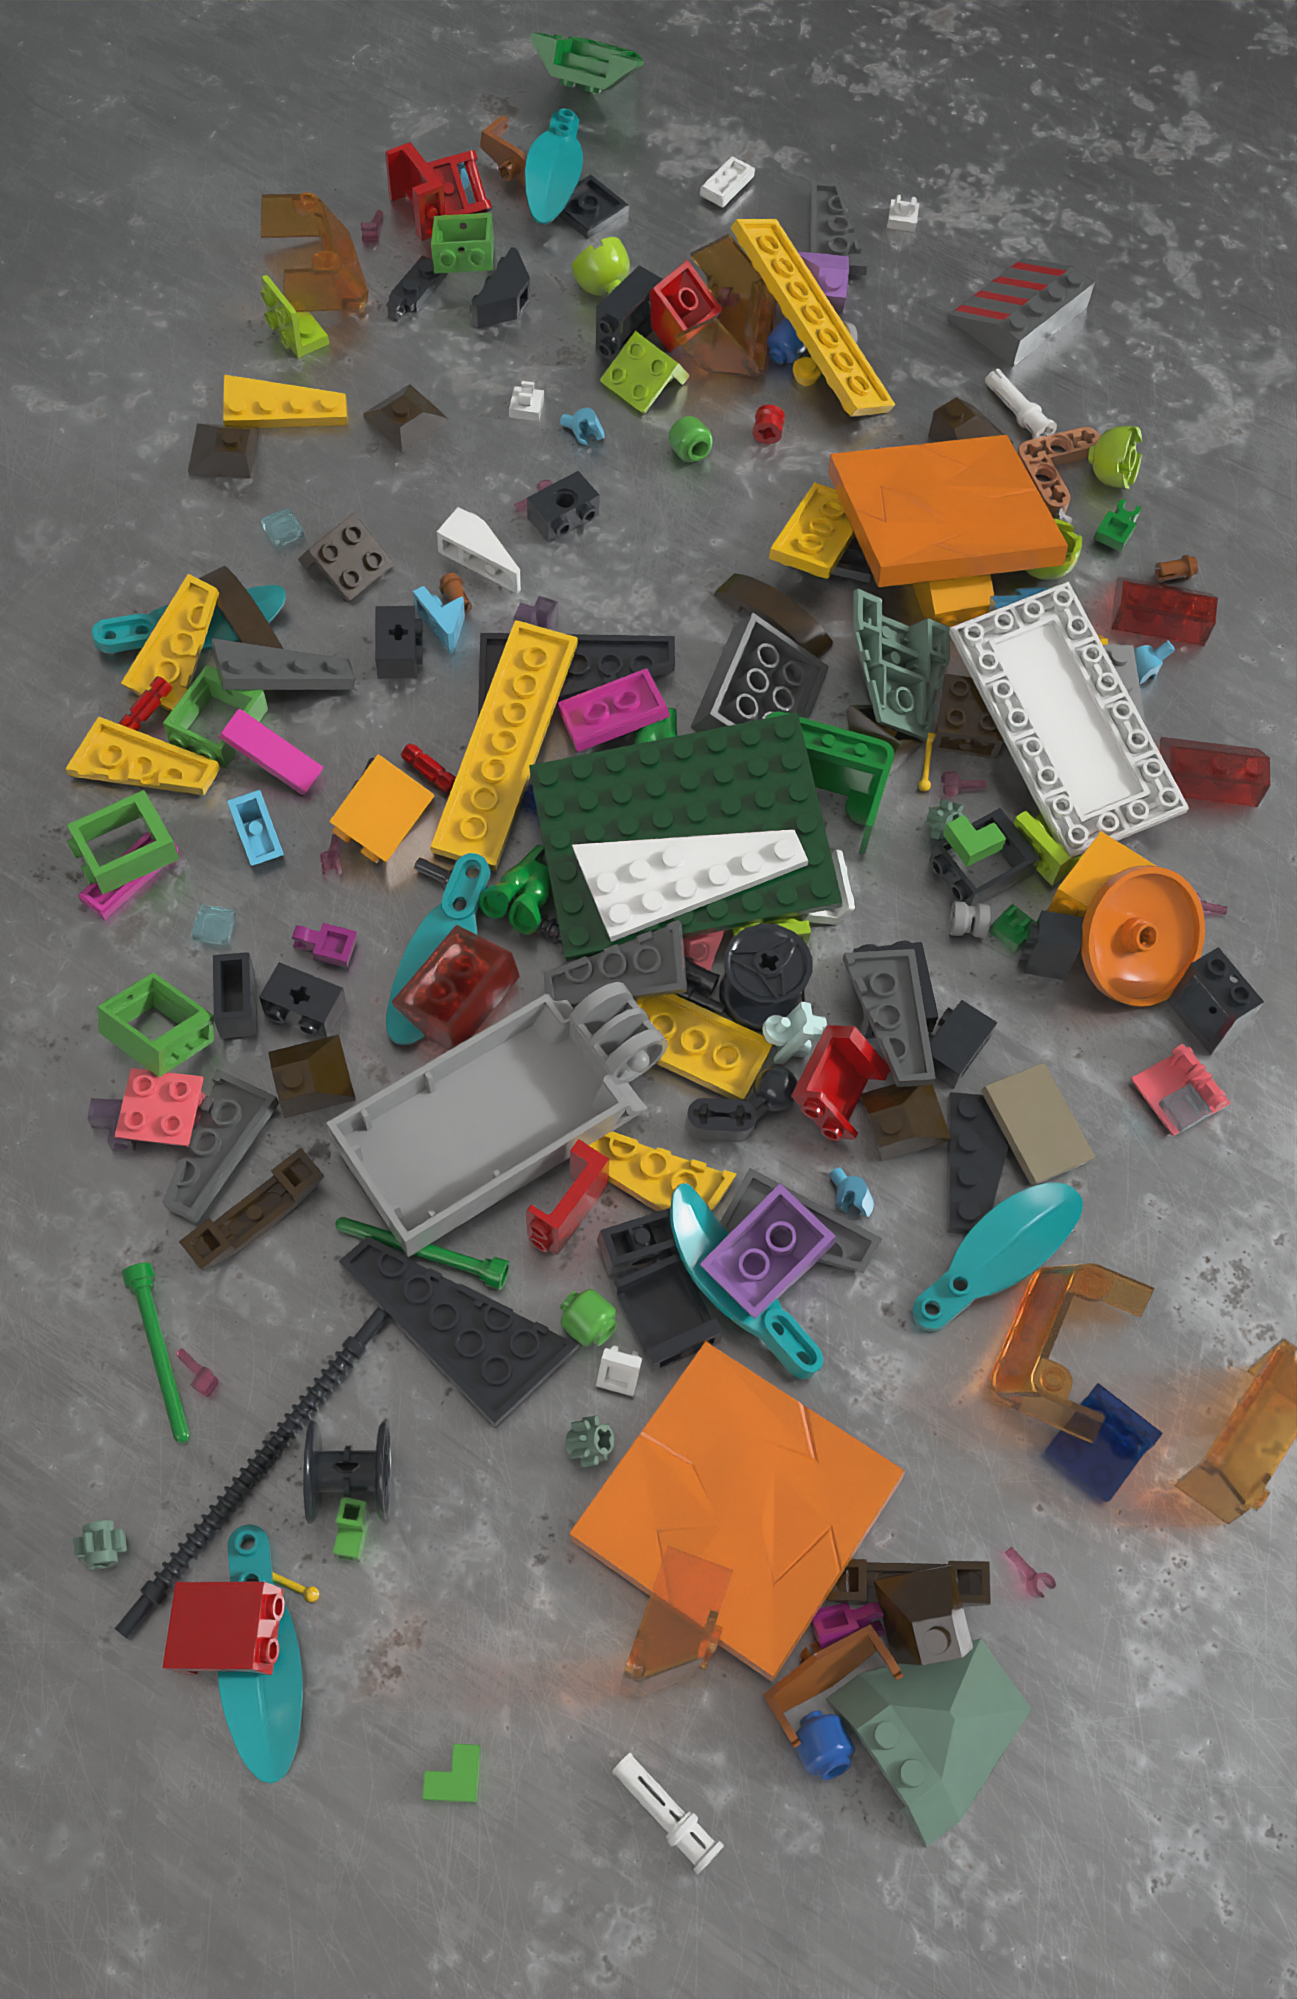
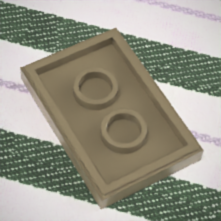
M1045 1063L986 1085L981 1089L1031 1187L1087 1164L1096 1158Z

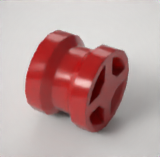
M770 404L759 407L756 410L755 423L753 425L752 434L754 438L764 444L778 442L782 438V426L785 421L784 411L780 407Z

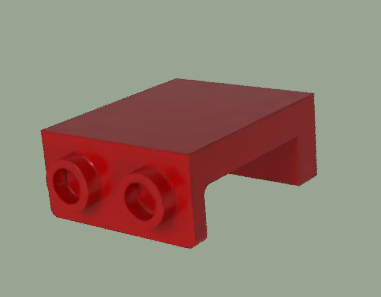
M409 142L385 152L388 191L392 201L408 197L413 203L416 235L421 241L432 237L434 216L446 215L444 185L412 143Z
M827 1025L791 1097L800 1105L802 1112L820 1127V1131L825 1137L834 1141H839L840 1139L855 1140L858 1132L848 1121L868 1080L885 1081L890 1069L855 1026Z
M580 1139L577 1140L570 1150V1178L575 1182L552 1213L546 1214L532 1204L526 1210L529 1241L543 1252H547L549 1249L558 1255L608 1187L610 1159Z
M175 1582L162 1669L183 1675H198V1671L255 1672L262 1675H272L274 1663L279 1655V1643L277 1640L279 1621L285 1609L283 1589L267 1582Z

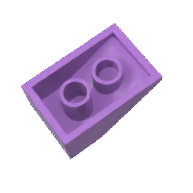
M780 1183L700 1263V1266L740 1306L756 1319L834 1245L836 1236Z

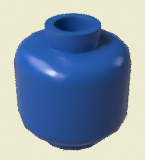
M788 319L780 321L767 338V346L770 350L769 356L778 364L786 363L792 365L807 350L804 343L797 337L796 331Z
M814 1711L804 1716L799 1722L801 1727L796 1732L801 1742L796 1747V1750L806 1771L812 1776H821L822 1780H831L845 1773L852 1765L850 1760L854 1756L855 1746L841 1718L834 1714L823 1715L821 1711Z

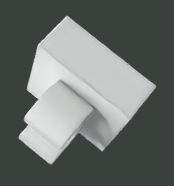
M897 195L895 200L891 199L887 228L915 232L919 209L916 197H912L911 202L901 201V195Z
M522 381L521 387L514 386L509 407V417L539 422L544 402V390L534 389V382Z
M613 1346L611 1349L605 1348L596 1387L633 1396L642 1363V1358L639 1357L638 1352L633 1351L632 1355L618 1352V1346Z

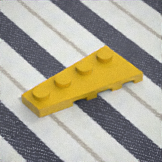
M224 375L223 423L224 425L258 428L347 425L346 394Z
M190 574L186 576L122 680L121 684L124 688L141 696L146 689L148 691L151 689L149 686L157 676H160L167 680L173 688L166 698L162 696L160 699L162 703L159 706L170 712L174 709L191 686L219 595L217 588Z
M98 716L65 770L68 776L205 796L218 774L220 766L217 761Z
M613 1131L589 1145L610 1159L608 1181L656 1212L670 1208L672 1193L682 1183L689 1184L713 1212L735 1181L737 1175L727 1170L721 1172L707 1167V1163L695 1159L689 1161L671 1155V1151L660 1147L654 1149L639 1144L638 1140Z

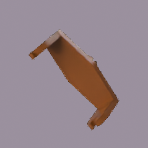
M502 115L482 131L480 148L498 164V172L502 178L505 177L506 181L514 179L525 186L527 156L519 148L500 138L509 127L506 124L509 122V119Z
M871 1624L824 1649H820L818 1642L810 1644L815 1653L813 1655L805 1647L800 1654L802 1664L763 1694L767 1704L794 1748L799 1746L801 1742L785 1717L784 1712L833 1687L875 1652L878 1653L896 1681L904 1676L895 1659Z

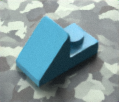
M424 586L414 590L415 612L449 654L454 653L465 617L464 598L459 597L443 606L440 599L436 595L432 596Z
M260 789L227 800L235 830L239 834L250 866L284 855Z

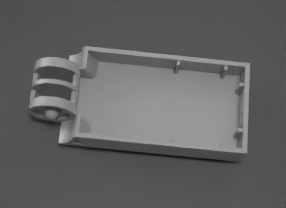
M614 982L595 990L585 997L575 1009H573L567 999L557 1002L549 994H544L338 1115L326 1124L331 1141L407 1256L410 1257L570 1158V1150L578 1139L587 1145H591L604 1137V1135L646 1111V1106L629 1085V1082L639 1077L659 1061L666 1052L668 1043L661 1032L648 1019L646 1012L633 999L632 994L624 983Z

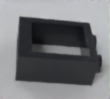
M639 265L596 306V352L604 358L614 361L635 331L644 338L653 331L651 327V304L649 303L650 290L661 282L663 278Z
M1001 808L971 824L976 831L992 823L997 825L1006 838L1003 848L999 852L1012 869L978 888L972 884L952 857L957 853L946 838L934 844L929 859L932 870L937 876L945 880L950 887L953 897L959 902H965L968 906L984 903L1034 875L1041 859Z
M1219 947L1189 965L1167 1001L1210 1055L1237 1040L1264 1004L1263 999ZM1230 977L1236 978L1237 982H1232Z

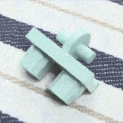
M800 1002L787 1017L779 1015L770 1016L764 1022L762 1030L765 1040L777 1046L774 1063L784 1065L792 1056L805 1058L810 1053L812 1047L811 1040L819 1041L827 1026L825 1017L812 1015L811 1003Z

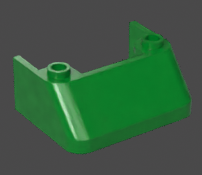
M773 712L767 715L766 718L786 715L789 713ZM799 717L815 787L847 796L845 804L846 815L852 821L866 825L859 853L865 855L892 767L894 750L884 740Z

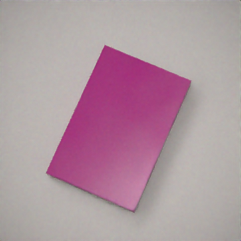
M647 668L556 703L558 712L577 752L670 717L668 708Z

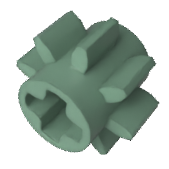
M941 799L940 805L929 807L927 821L924 822L925 825L933 829L929 836L938 840L944 839L943 833L946 824L963 816L964 814L961 811L964 806Z
M597 1415L582 1417L581 1421L571 1422L572 1429L568 1431L565 1439L566 1449L571 1459L581 1458L582 1467L597 1466L598 1462L608 1461V1454L614 1447V1434L609 1424L599 1425Z
M111 1520L85 1524L82 1526L83 1537L73 1538L74 1556L78 1558L79 1562L86 1561V1569L89 1570L112 1567L118 1563L117 1553L127 1552L125 1532H122L121 1528L114 1529V1522Z

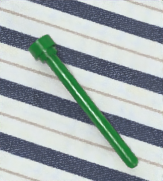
M340 1217L335 1222V1227L340 1232L362 1239L368 1236L388 1247L405 1252L391 1231L346 1217ZM432 1244L413 1254L479 1275V1279L485 1281L486 1286L501 1290L504 1286L510 1267V1261L502 1258H486L483 1261Z
M137 1263L122 1270L125 1288L130 1289L131 1294L135 1295L173 1438L178 1443H184L189 1438V1430L151 1290L154 1288L153 1282L156 1279L151 1263Z

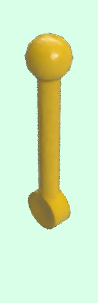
M928 732L925 743L922 779L918 782V788L923 792L928 791L931 787V783L928 780L934 733Z
M273 1572L274 1582L303 1595L305 1601L312 1603L318 1599L319 1590L316 1587H304Z

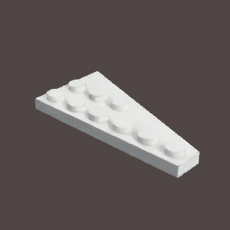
M795 830L572 845L611 942L808 865V859Z

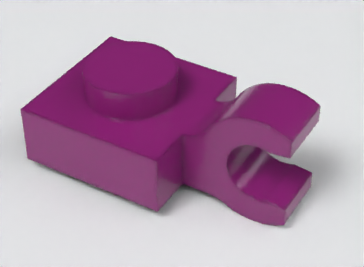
M326 923L322 924L320 932L296 925L292 935V939L295 940L293 948L301 951L313 950L314 960L347 968L357 940V931Z
M848 1602L823 1607L818 1610L810 1623L820 1649H824L870 1624L879 1637L885 1635V1630L880 1620L871 1622L874 1619L884 1617L879 1603L876 1602L868 1603L852 1610Z

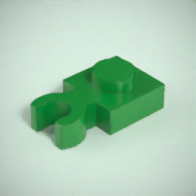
M1121 499L1118 502L1115 513L1110 510L1108 511L1093 538L1120 552L1133 534L1137 525L1135 521L1141 511V507L1138 505L1134 511L1125 510V499Z

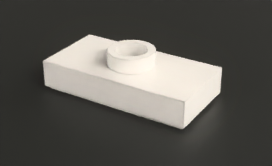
M731 156L700 187V196L723 208L754 177L755 168Z

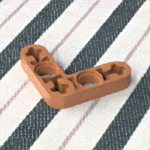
M1080 427L1028 440L1019 446L1017 454L1052 516L1060 508L1063 509L1065 514L1071 499L1070 492L1055 466L1088 458L1090 447L1096 445L1100 437L1099 433L1093 428ZM1051 446H1061L1065 452L1057 453L1051 449ZM1046 475L1051 481L1041 482L1035 476Z

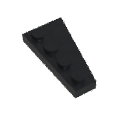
M950 1092L947 1115V1128L951 1136V1141L947 1142V1233L968 1234L993 1208L1009 1143L983 1095Z

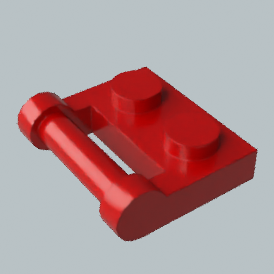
M475 150L427 163L444 185L446 215L477 214L492 210L491 202L486 198L476 165L478 158ZM465 165L475 203L468 204L457 166Z

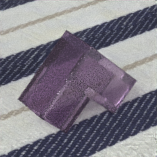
M538 596L534 607L520 603L513 617V624L517 620L556 631L558 627V601Z
M91 1098L87 1119L91 1127L109 1129L107 1143L112 1151L135 1152L137 1140L114 1137L123 1100Z

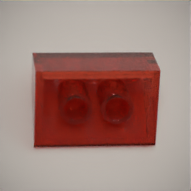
M1118 576L1115 587L1111 629L1205 646L1216 624L1218 598L1208 592Z
M1161 737L1160 754L1184 798L1258 807L1271 786L1270 757L1258 748Z
M456 925L393 999L392 1004L430 1041L447 1050H451L473 1036L520 978V974L512 952Z

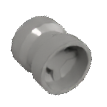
M954 901L950 914V934L962 936L965 933H970L977 938H986L990 925V905L978 903L975 906H968L965 902Z

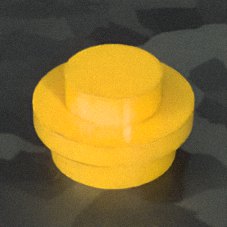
M811 357L799 358L793 364V375L795 380L801 385H813L821 377L822 372Z

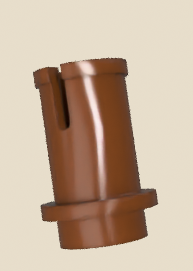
M1188 554L1183 555L1181 559L1158 562L1155 565L1156 568H1160L1155 569L1158 582L1182 577L1188 580L1198 573L1197 559L1194 556L1190 557Z
M448 573L442 576L439 581L440 592L446 595L449 603L459 597H463L465 614L469 612L472 604L462 587L464 584L462 578L455 573Z

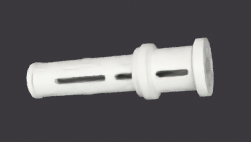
M996 369L995 372L992 371L988 374L985 384L1017 416L1018 425L1021 428H1026L1032 434V439L1055 433L1057 424L1051 419L1048 420L1041 413L1042 409L1038 404L1030 403L1005 377L1000 369Z
M631 1752L613 1769L611 1773L621 1781L668 1833L666 1836L668 1844L671 1847L677 1846L694 1864L693 1871L697 1875L700 1874L724 1847L722 1842H715L697 1823L698 1817L695 1813L692 1814L689 1811L686 1814L663 1790L660 1784L638 1763Z

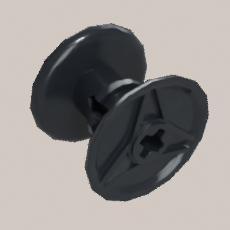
M757 924L744 928L734 936L724 953L725 974L719 984V1000L726 1005L725 1013L735 1023L754 1032H763V1024L770 1016L779 1015L787 1017L800 1002H805V987L813 973V957L806 942L794 931L778 924Z
M388 1419L383 1420L379 1425L376 1450H353L352 1445H346L344 1450L322 1451L319 1425L314 1420H311L308 1423L303 1466V1496L307 1523H313L318 1516L322 1492H343L344 1497H351L352 1492L375 1491L377 1515L382 1522L386 1523L389 1514L391 1490V1436Z

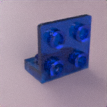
M1097 1383L1085 1396L1044 1453L1101 1500L1109 1502L1142 1456L1156 1444L1163 1433Z

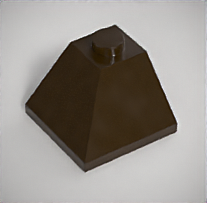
M411 384L363 413L364 418L401 453L449 423V418Z
M958 397L934 410L928 434L934 442L1005 435L974 405Z
M197 423L188 467L189 475L251 479L259 434L258 427Z
M850 705L846 710L849 731L884 740L892 746L894 759L889 776L923 744L916 737L878 724L872 705Z
M339 1034L268 1052L272 1075L284 1118L356 1100Z
M895 1083L861 1094L860 1097L881 1162L951 1141V1136L933 1085L897 1087Z
M953 1565L873 1580L878 1602L884 1615L882 1619L890 1652L897 1664L927 1665L961 1659L973 1649Z

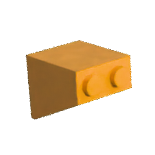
M990 574L912 583L924 619L929 618L950 628L989 613L990 596H994Z
M377 754L329 822L335 826L332 832L347 843L352 838L364 846L360 852L376 864L380 859L387 862L435 795Z
M1101 831L1058 887L1047 911L1085 917L1094 895L1112 876L1130 867L1156 865Z

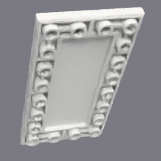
M1069 581L950 628L949 634L1055 842L1060 843L1066 849L1071 860L1082 856L1101 831L1118 841L1182 815L1189 810L1183 795Z

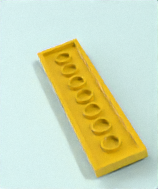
M736 219L730 228L736 236L738 244L745 250L752 261L753 268L759 272L766 283L767 290L774 296L781 307L783 315L788 318L795 329L797 337L804 343L811 354L813 362L825 376L827 384L834 390L841 401L842 408L850 417L889 413L895 406L894 401L777 219Z
M514 621L430 846L431 853L458 860L465 854L476 853L485 858L490 870H497L530 778L529 765L535 764L575 653L578 637L525 622Z

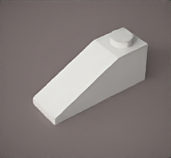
M457 507L437 531L438 552L499 585L518 593L521 590L519 567L484 520L474 513H469Z

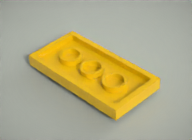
M813 483L770 548L769 559L785 566L803 570L814 576L826 579L830 577L855 536L835 489Z
M675 994L638 998L636 1000V1003L646 1012L648 1019L661 1032L668 1043L666 1052L655 1064L729 1099L746 1100L774 1044L768 1043L765 1040V1036Z

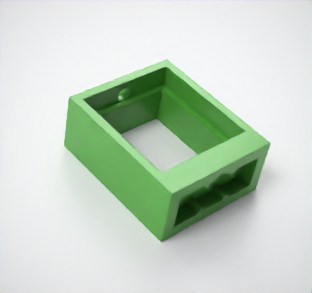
M492 213L434 216L431 239L434 274L493 270L494 231ZM466 223L467 226L462 228L460 224ZM458 248H464L465 250L459 251Z
M206 665L165 719L163 725L170 744L217 761L219 766L226 768L238 750L223 740L218 744L188 730V728L211 697L237 709L240 708L259 722L268 711L263 690H222L217 669Z
M145 790L67 824L72 838L66 840L75 859L83 858L86 864L80 867L89 885L96 883L102 895L179 860L174 842ZM141 818L154 842L99 867L86 842Z
M154 972L140 981L134 982L127 989L97 1006L99 1033L158 1077L163 1076L214 1042V1015ZM152 1007H155L178 1024L154 1041H151L128 1024Z

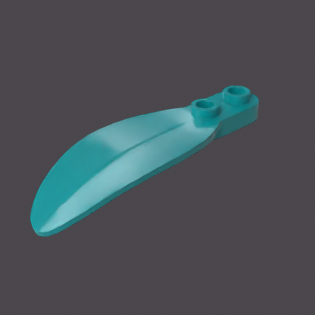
M563 108L553 113L548 131L541 134L533 142L527 155L525 165L526 199L533 219L539 224L545 225L552 222L562 212L581 176L583 152L576 138L580 120L570 109Z
M265 585L246 589L268 623H270L285 603L286 592L284 588L280 585ZM168 605L155 609L149 614H133L98 621L92 628V638L95 647L105 653L143 648ZM216 605L202 650L212 649V639L239 642V639Z
M468 853L457 860L443 893L441 903L424 918L404 952L392 985L386 1013L387 1033L390 1039L397 1044H413L433 1032L452 1010L464 989L476 951V912L479 907V896L486 888L491 873L487 861L479 854ZM471 869L479 870L476 878L467 877ZM463 900L467 902L463 910L455 909V904L458 901Z
M682 1183L678 1185L671 1197V1227L680 1257L693 1281L707 1298L728 1318L749 1333L760 1338L792 1375L800 1379L811 1378L823 1366V1354L788 1312L782 1310L779 1300H775L764 1312L754 1319L700 1266V1263L729 1233L700 1195L689 1184Z
M1043 1183L1024 1189L995 1206L964 1238L953 1257L950 1269L916 1298L912 1309V1317L915 1324L927 1332L940 1331L970 1306L975 1299L1000 1293L1036 1271L1063 1245L1077 1225L1083 1209V1199L1080 1194L1067 1184ZM955 1281H963L967 1288L964 1291H958L954 1288L953 1283ZM930 1304L935 1305L939 1309V1313L929 1315L925 1307Z
M247 1524L238 1527L230 1535L227 1544L230 1582H247L249 1579H257L259 1582H267L274 1585L271 1550L267 1534L257 1525ZM253 1539L255 1544L251 1549L243 1550L241 1548L244 1540ZM286 1604L284 1614L279 1621L277 1636L279 1655L274 1663L272 1675H262L255 1672L218 1671L221 1703L237 1751L253 1775L267 1783L279 1781L289 1771L297 1750L303 1704L302 1664L296 1631Z

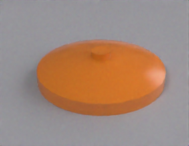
M1149 865L1134 866L1124 869L1108 879L1091 900L1082 924V960L1089 978L1097 989L1112 1000L1132 1006H1150L1170 998L1189 965L1199 959L1203 951L1205 918L1197 893L1185 878L1163 867Z

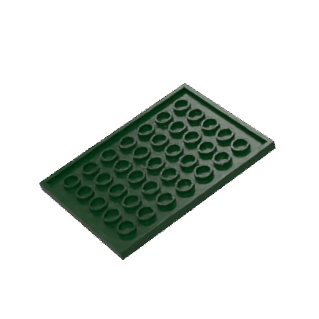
M798 712L529 765L566 962L585 956H594L604 952V949L616 944L618 946L637 939V936L646 932H655L665 928L667 924L677 920L682 923L683 938L744 927L753 923H764L842 907V898ZM795 830L808 859V865L611 942L572 845Z

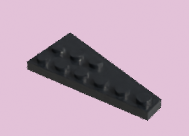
M480 633L478 718L510 633ZM567 634L578 637V644L557 702L646 668L651 677L674 671L675 636Z
M368 1236L339 1260L340 1267L389 1315V1318L494 1427L580 1348V1343L568 1337L566 1339L550 1331L549 1327L537 1321L534 1323L513 1312V1309L461 1283L459 1285L443 1277L442 1273L432 1268L427 1269L409 1260L406 1255Z

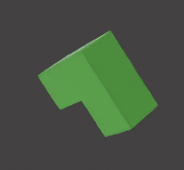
M965 815L947 823L943 833L966 867L1002 850L1006 840L995 823L976 831Z
M341 1498L336 1520L338 1532L333 1550L335 1558L360 1562L371 1514L367 1501Z
M453 1744L451 1772L425 1771L422 1800L426 1802L477 1804L481 1746Z

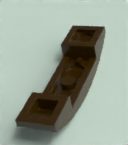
M224 565L198 578L217 588L219 595L216 607L241 643L283 649L263 613L229 568Z
M734 573L715 591L714 596L738 613L745 608L749 612L756 614L818 659L833 645L832 639L802 607L782 592L758 579Z
M299 1148L271 1170L273 1174L271 1178L214 1222L210 1218L179 1241L202 1272L236 1254L271 1229L290 1213L324 1178V1174L302 1148Z
M851 1559L827 1596L826 1601L836 1603L848 1602V1604L865 1605L872 1602L879 1603L873 1580L953 1565L963 1607L991 1605L990 1562L948 1561V1564L867 1562V1559Z

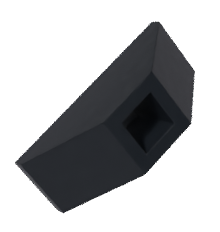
M511 247L506 256L500 258L497 269L492 276L486 278L481 292L473 297L470 304L473 327L482 328L516 320L529 303L530 276L516 248Z

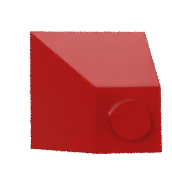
M688 259L650 290L651 327L669 353L688 340L723 310Z

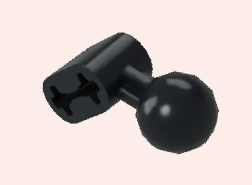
M771 1066L761 1071L756 1077L753 1086L754 1094L746 1101L717 1098H699L693 1101L687 1112L686 1130L689 1135L700 1140L744 1141L753 1133L756 1120L766 1111H782L794 1104L795 1100L791 1095L798 1081L793 1072L787 1068ZM699 1114H705L707 1124L700 1123ZM735 1116L741 1117L744 1123L743 1126H737V1122L734 1119Z

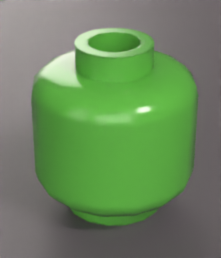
M687 416L677 420L669 431L668 440L670 447L685 462L694 463L704 459L712 448L713 437L711 432L696 417Z
M587 1289L580 1294L573 1291L560 1306V1309L564 1311L560 1321L561 1327L577 1342L586 1347L593 1344L597 1346L602 1345L618 1325V1322L615 1321V1307L592 1289Z

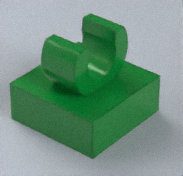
M1012 903L991 924L989 932L1016 952L1022 946L1023 940L1027 939L1030 923H1036V921Z

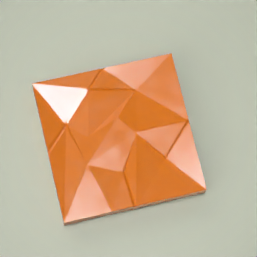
M1008 435L830 454L828 475L878 587L1062 566L1065 563L1068 544Z
M705 1341L569 1535L571 1541L773 1682L902 1481L905 1470Z

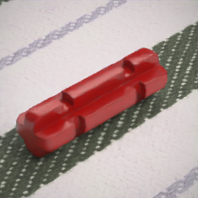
M157 676L149 685L151 689L149 691L146 689L129 709L131 713L129 715L125 714L119 721V724L138 731L142 727L140 723L142 721L146 722L162 703L160 700L162 696L166 698L171 692L172 685L164 678Z
M411 743L407 744L400 754L401 758L408 764H412L413 768L429 781L436 783V786L443 792L450 793L456 777L450 772H446L443 766L428 754H424L419 747Z

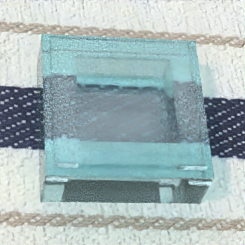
M289 507L261 519L262 527L276 548L304 536L301 524Z
M200 904L191 934L193 940L228 946L236 918L235 909Z
M1191 1083L1163 1098L1159 1103V1106L1180 1133L1207 1118L1212 1113V1110Z

